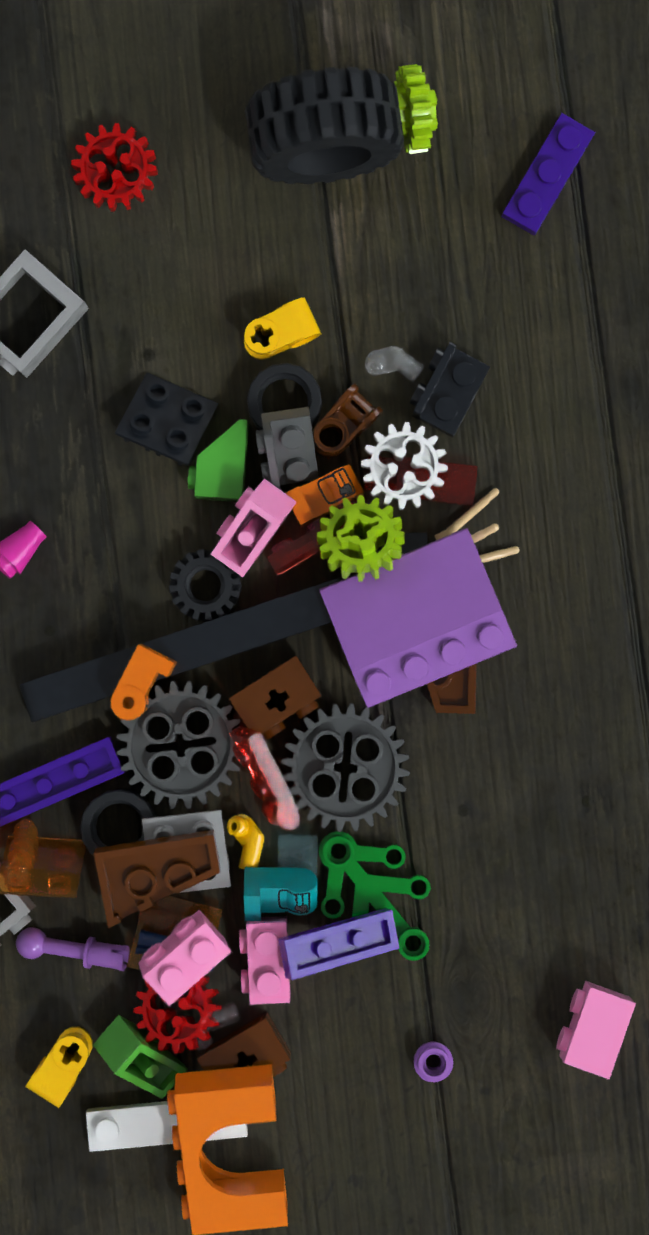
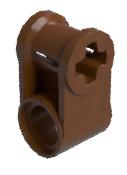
M355 383L344 392L332 406L331 410L314 428V448L323 457L334 458L342 454L384 411L380 406L375 408L358 392L359 387ZM326 429H334L340 434L341 442L335 447H327L322 444L319 435Z

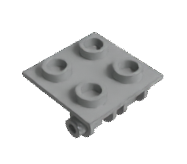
M221 810L142 819L144 840L214 830L221 867L220 873L182 892L231 887L230 861L226 850Z

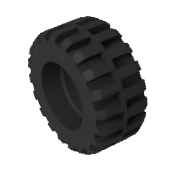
M330 67L324 70L303 71L299 75L282 77L278 82H270L264 85L263 90H257L252 98H250L245 110L253 166L264 178L268 177L270 181L314 184L315 182L329 183L344 178L346 180L355 178L357 175L374 172L378 167L383 168L388 165L391 160H395L404 145L396 86L386 75L382 73L377 74L375 70L367 68L359 70L357 67H346L345 69Z

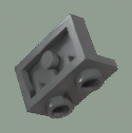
M309 407L262 413L263 430H256L255 432L259 454L267 453L268 462L261 463L263 480L266 479L281 490L280 485L318 479Z

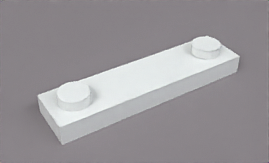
M168 1101L89 1108L86 1111L89 1152L173 1144L172 1126L178 1125L177 1114H169ZM247 1124L222 1128L213 1133L206 1141L247 1137Z

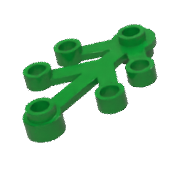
M334 831L327 834L319 846L320 859L329 868L326 896L321 902L322 913L330 919L338 918L343 914L345 905L341 897V890L345 871L355 884L352 917L368 913L369 902L376 911L384 908L391 909L393 911L400 954L411 961L422 959L429 950V939L426 933L420 928L410 927L382 892L408 894L414 899H424L431 890L428 879L420 874L413 875L410 878L367 874L357 861L383 862L388 868L397 869L406 860L403 848L397 844H390L385 848L357 845L354 838L343 831ZM340 843L345 846L346 853L343 857L336 858L331 854V848L334 844ZM396 849L401 853L400 861L394 864L386 859L388 851ZM416 880H422L426 884V889L421 894H415L411 890V885ZM336 899L339 901V911L336 913L328 912L325 908L328 900ZM409 936H417L420 939L419 947L409 949L405 945L406 939Z

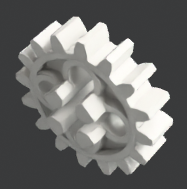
M409 422L404 423L401 432H397L394 425L390 424L388 425V436L384 437L379 432L374 434L375 441L378 443L376 447L366 445L364 450L372 457L371 459L361 461V467L370 469V473L363 477V482H374L375 487L371 491L373 497L381 492L386 495L383 505L388 506L392 499L398 500L399 510H404L406 501L411 500L415 508L421 506L420 496L424 495L429 500L435 497L431 490L432 485L442 488L444 481L437 477V474L447 472L448 466L439 463L438 459L442 458L446 451L445 449H434L433 446L438 439L436 435L428 440L423 437L425 433L424 426H421L414 433L411 432ZM416 442L420 446V452L413 456L410 466L415 470L419 468L426 469L429 472V479L425 482L418 481L413 472L407 471L402 479V489L393 491L389 488L388 481L395 477L398 466L394 463H381L379 454L383 451H390L393 454L394 460L402 461L407 452L406 444Z

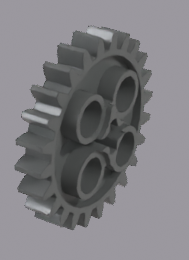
M171 681L169 693H165L160 685H156V698L152 699L149 696V705L145 713L134 720H121L126 727L130 728L128 733L117 735L119 740L127 742V747L117 751V755L128 756L129 762L121 767V771H134L135 775L130 779L129 784L133 785L141 781L144 784L140 793L142 797L151 790L156 792L154 804L156 805L163 800L164 796L169 797L170 809L175 808L178 799H183L186 808L190 809L193 797L196 796L205 805L207 804L206 792L210 790L215 796L219 797L222 793L218 783L220 781L227 785L233 783L227 771H240L241 769L237 763L232 761L235 756L245 755L244 750L235 747V742L244 739L245 734L233 732V728L241 722V719L229 720L227 715L233 708L232 704L220 708L218 704L222 694L218 693L211 699L207 698V685H204L198 693L193 692L192 681H187L184 691H179L176 681ZM195 711L205 713L209 719V727L204 733H194L188 726V718ZM156 716L165 718L170 726L168 735L163 739L153 737L149 731V723ZM177 734H182L184 740L206 737L216 738L215 744L187 748L185 755H180L178 749L148 752L146 750L148 745L171 743L177 740ZM207 751L213 756L214 766L211 771L204 773L195 769L193 757L196 752ZM159 756L171 758L175 765L172 776L165 778L157 775L154 770L156 758Z
M353 703L349 704L347 712L341 714L338 705L333 704L332 715L328 717L319 708V721L315 723L310 718L305 717L304 722L308 728L306 732L295 728L292 731L299 739L298 744L286 743L285 745L288 750L294 753L293 757L282 759L283 764L292 767L291 772L282 775V780L294 781L295 784L287 791V795L299 794L301 798L295 808L298 810L308 805L310 810L307 819L310 821L317 814H320L322 816V828H325L332 819L336 820L338 832L342 831L345 821H350L354 831H358L359 819L363 818L372 827L374 826L372 814L377 812L386 818L388 815L384 808L385 803L387 802L394 806L399 804L392 795L393 792L406 791V787L397 781L398 777L410 775L408 770L399 768V763L408 760L409 755L397 753L396 751L405 742L403 739L391 740L390 736L394 733L396 727L392 725L382 729L380 726L384 716L380 714L373 721L370 720V708H367V706L360 715H356ZM351 732L350 761L351 764L357 765L356 771L349 772L347 798L345 802H340L341 773L340 770L334 769L335 763L342 762L345 733ZM330 734L338 739L339 749L336 754L326 757L318 752L316 743L321 736ZM364 738L373 739L378 744V753L371 760H363L356 754V746ZM320 774L330 775L336 783L334 791L329 795H319L313 789V780ZM360 778L370 779L374 783V793L367 799H359L352 793L353 783Z

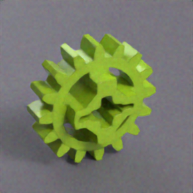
M421 65L399 66L398 71L395 72L397 81H394V85L398 94L405 152H409V154L428 152V148H431L430 138H433L432 131H436L438 126L435 90H430L429 83L425 84V72H422Z
M363 495L358 496L357 504H351L347 498H343L342 509L339 510L331 505L329 507L331 519L322 517L320 519L322 531L317 532V542L319 545H322L319 547L321 559H328L330 571L341 567L343 579H347L351 572L357 573L358 582H363L365 573L368 572L375 579H378L380 567L391 571L393 569L392 558L400 559L402 556V547L399 546L404 544V532L400 531L402 529V520L400 517L392 518L393 507L391 505L380 509V500L377 497L372 500L371 504L365 503ZM345 523L343 529L338 530ZM385 545L380 552L376 553L378 547Z

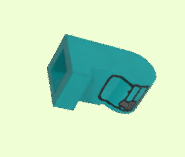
M245 867V921H261V913H283L288 911L294 915H307L317 908L318 881L312 871L305 868Z

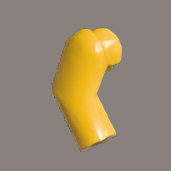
M245 814L234 815L228 820L226 828L228 833L234 835L243 847L238 867L241 869H245V867H258L264 844V834L251 817Z

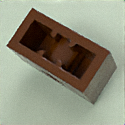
M294 656L229 699L254 739L262 734L268 740L286 728L282 721L296 713L298 718L301 719L318 708L319 705L316 699L322 695L298 657ZM275 689L278 693L287 692L289 698L284 702L287 707L285 710L281 711L278 707L269 708L267 702L271 700L269 693L271 690Z
M266 1011L200 1050L197 1060L204 1071L247 1067L249 1065L246 1062L238 1064L240 1052L244 1051L247 1056L254 1053L252 1066L272 1064L273 1077H275L288 1067L286 1062L290 1060L291 1051Z

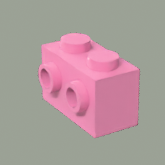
M266 479L260 483L255 491L248 486L235 504V507L240 509L237 516L229 515L216 534L222 538L211 555L244 577L297 501Z
M198 910L192 916H188L180 921L174 928L173 933L164 941L149 948L138 963L143 978L170 1006L231 953L225 937Z
M287 916L261 917V921H247L246 929L239 930L240 954L248 953V969H241L242 994L249 993L250 1005L290 1003V979L285 978L278 942L279 938L288 936Z
M585 981L582 990L576 989L570 1004V1012L574 1013L569 1028L565 1026L562 1028L556 1045V1049L561 1050L559 1056L563 1063L610 1079L636 1005L630 996Z

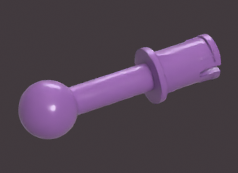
M35 927L22 930L16 939L17 951L24 958L35 959L45 953L82 959L83 966L87 969L94 965L125 971L127 965L123 964V962L128 963L130 954L128 945L97 942L96 938L91 936L87 939L86 944L47 938L42 930Z

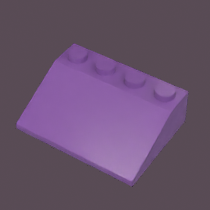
M468 528L407 552L400 559L393 558V569L388 571L380 567L378 579H375L368 572L365 573L363 582H358L357 574L320 589L323 601L367 708L517 647Z

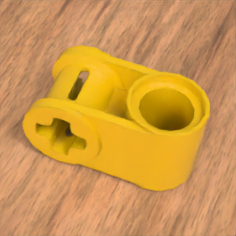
M305 297L288 302L275 311L250 322L245 329L244 346L250 356L255 359L264 360L288 349L304 345L316 339L322 333ZM261 331L263 336L270 335L268 346L263 347L260 342L253 344L256 332Z
M81 1027L65 1029L48 1055L43 1057L25 1087L59 1108L78 1079L77 1076L91 1053L93 1040L90 1033ZM72 1043H76L80 1046L78 1051L73 1055L67 1052L68 1047Z

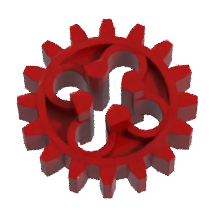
M115 123L113 131L108 133L103 125H99V136L97 137L87 132L85 137L88 145L86 147L76 145L75 147L81 159L71 160L73 169L81 171L74 175L73 179L76 185H84L80 191L82 196L86 199L94 195L93 204L97 208L106 201L111 212H115L117 203H123L126 210H130V200L134 197L139 202H144L145 200L141 192L143 188L152 191L154 189L153 182L148 176L158 175L157 166L148 164L156 159L154 150L144 151L149 145L148 139L144 136L136 141L135 128L130 127L126 134H124L119 123ZM122 145L129 146L130 152L128 154L127 152L121 154L120 163L127 174L134 173V171L138 172V179L134 182H129L124 178L122 171L115 169L111 174L112 187L109 190H101L99 188L100 183L107 182L110 178V173L103 162L91 163L92 156L102 154L109 165L115 166L119 161L117 149Z
M208 975L203 976L189 988L188 996L184 997V995H181L175 1001L179 1002L178 1006L183 1010L197 1009L201 1016L198 1023H194L195 1021L190 1015L177 1016V1011L173 1008L159 1009L155 1004V999L159 994L144 980L149 989L147 992L140 991L136 993V996L143 1000V1005L133 1008V1012L143 1014L144 1020L140 1021L136 1026L137 1029L148 1028L150 1031L145 1038L147 1043L159 1039L158 1050L166 1051L172 1044L174 1053H183L185 1044L189 1050H195L199 1048L197 1038L203 1041H208L212 1038L207 1031V1027L219 1026L220 1022L213 1018L212 1014L215 1011L222 1010V1005L212 1003V998L219 991L218 989L207 990L205 986L210 980ZM171 1020L173 1028L176 1027L173 1035L168 1034L166 1031V1024Z

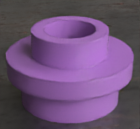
M434 1041L427 1042L417 1049L414 1055V1068L423 1080L439 1082L451 1073L453 1057L450 1050L444 1044ZM428 1056H439L441 1059L440 1064L434 1068L429 1067L426 1064Z

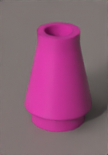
M29 521L24 527L0 541V571L9 579L16 573L19 575L22 573L41 542L46 538V535L32 521Z

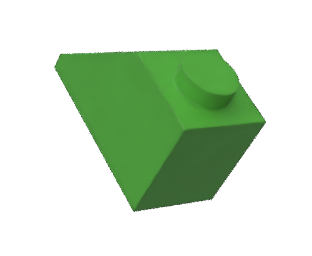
M239 419L197 456L196 466H189L188 489L195 490L194 496L196 499L237 502L244 493L249 431L248 420Z
M118 1015L93 1046L115 1075L163 1099L167 1095L168 1090H171L175 1085L176 1073H185L188 1068L169 1050H158L159 1042L157 1040L147 1043L145 1041L148 1034L146 1030L137 1029L135 1023Z

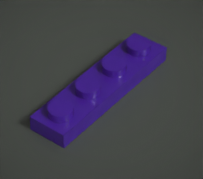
M111 736L0 783V827L126 773V771H121L123 764L119 755H117V750Z

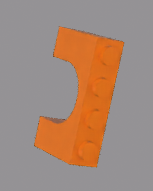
M272 1064L176 1073L174 1090H168V1109L170 1115L177 1114L178 1125L172 1126L174 1150H181L182 1160H177V1178L179 1185H186L187 1194L181 1196L183 1220L190 1219L192 1235L288 1226L284 1169L246 1173L229 1172L215 1166L206 1157L202 1149L205 1141L222 1128L233 1125L276 1121V1096Z

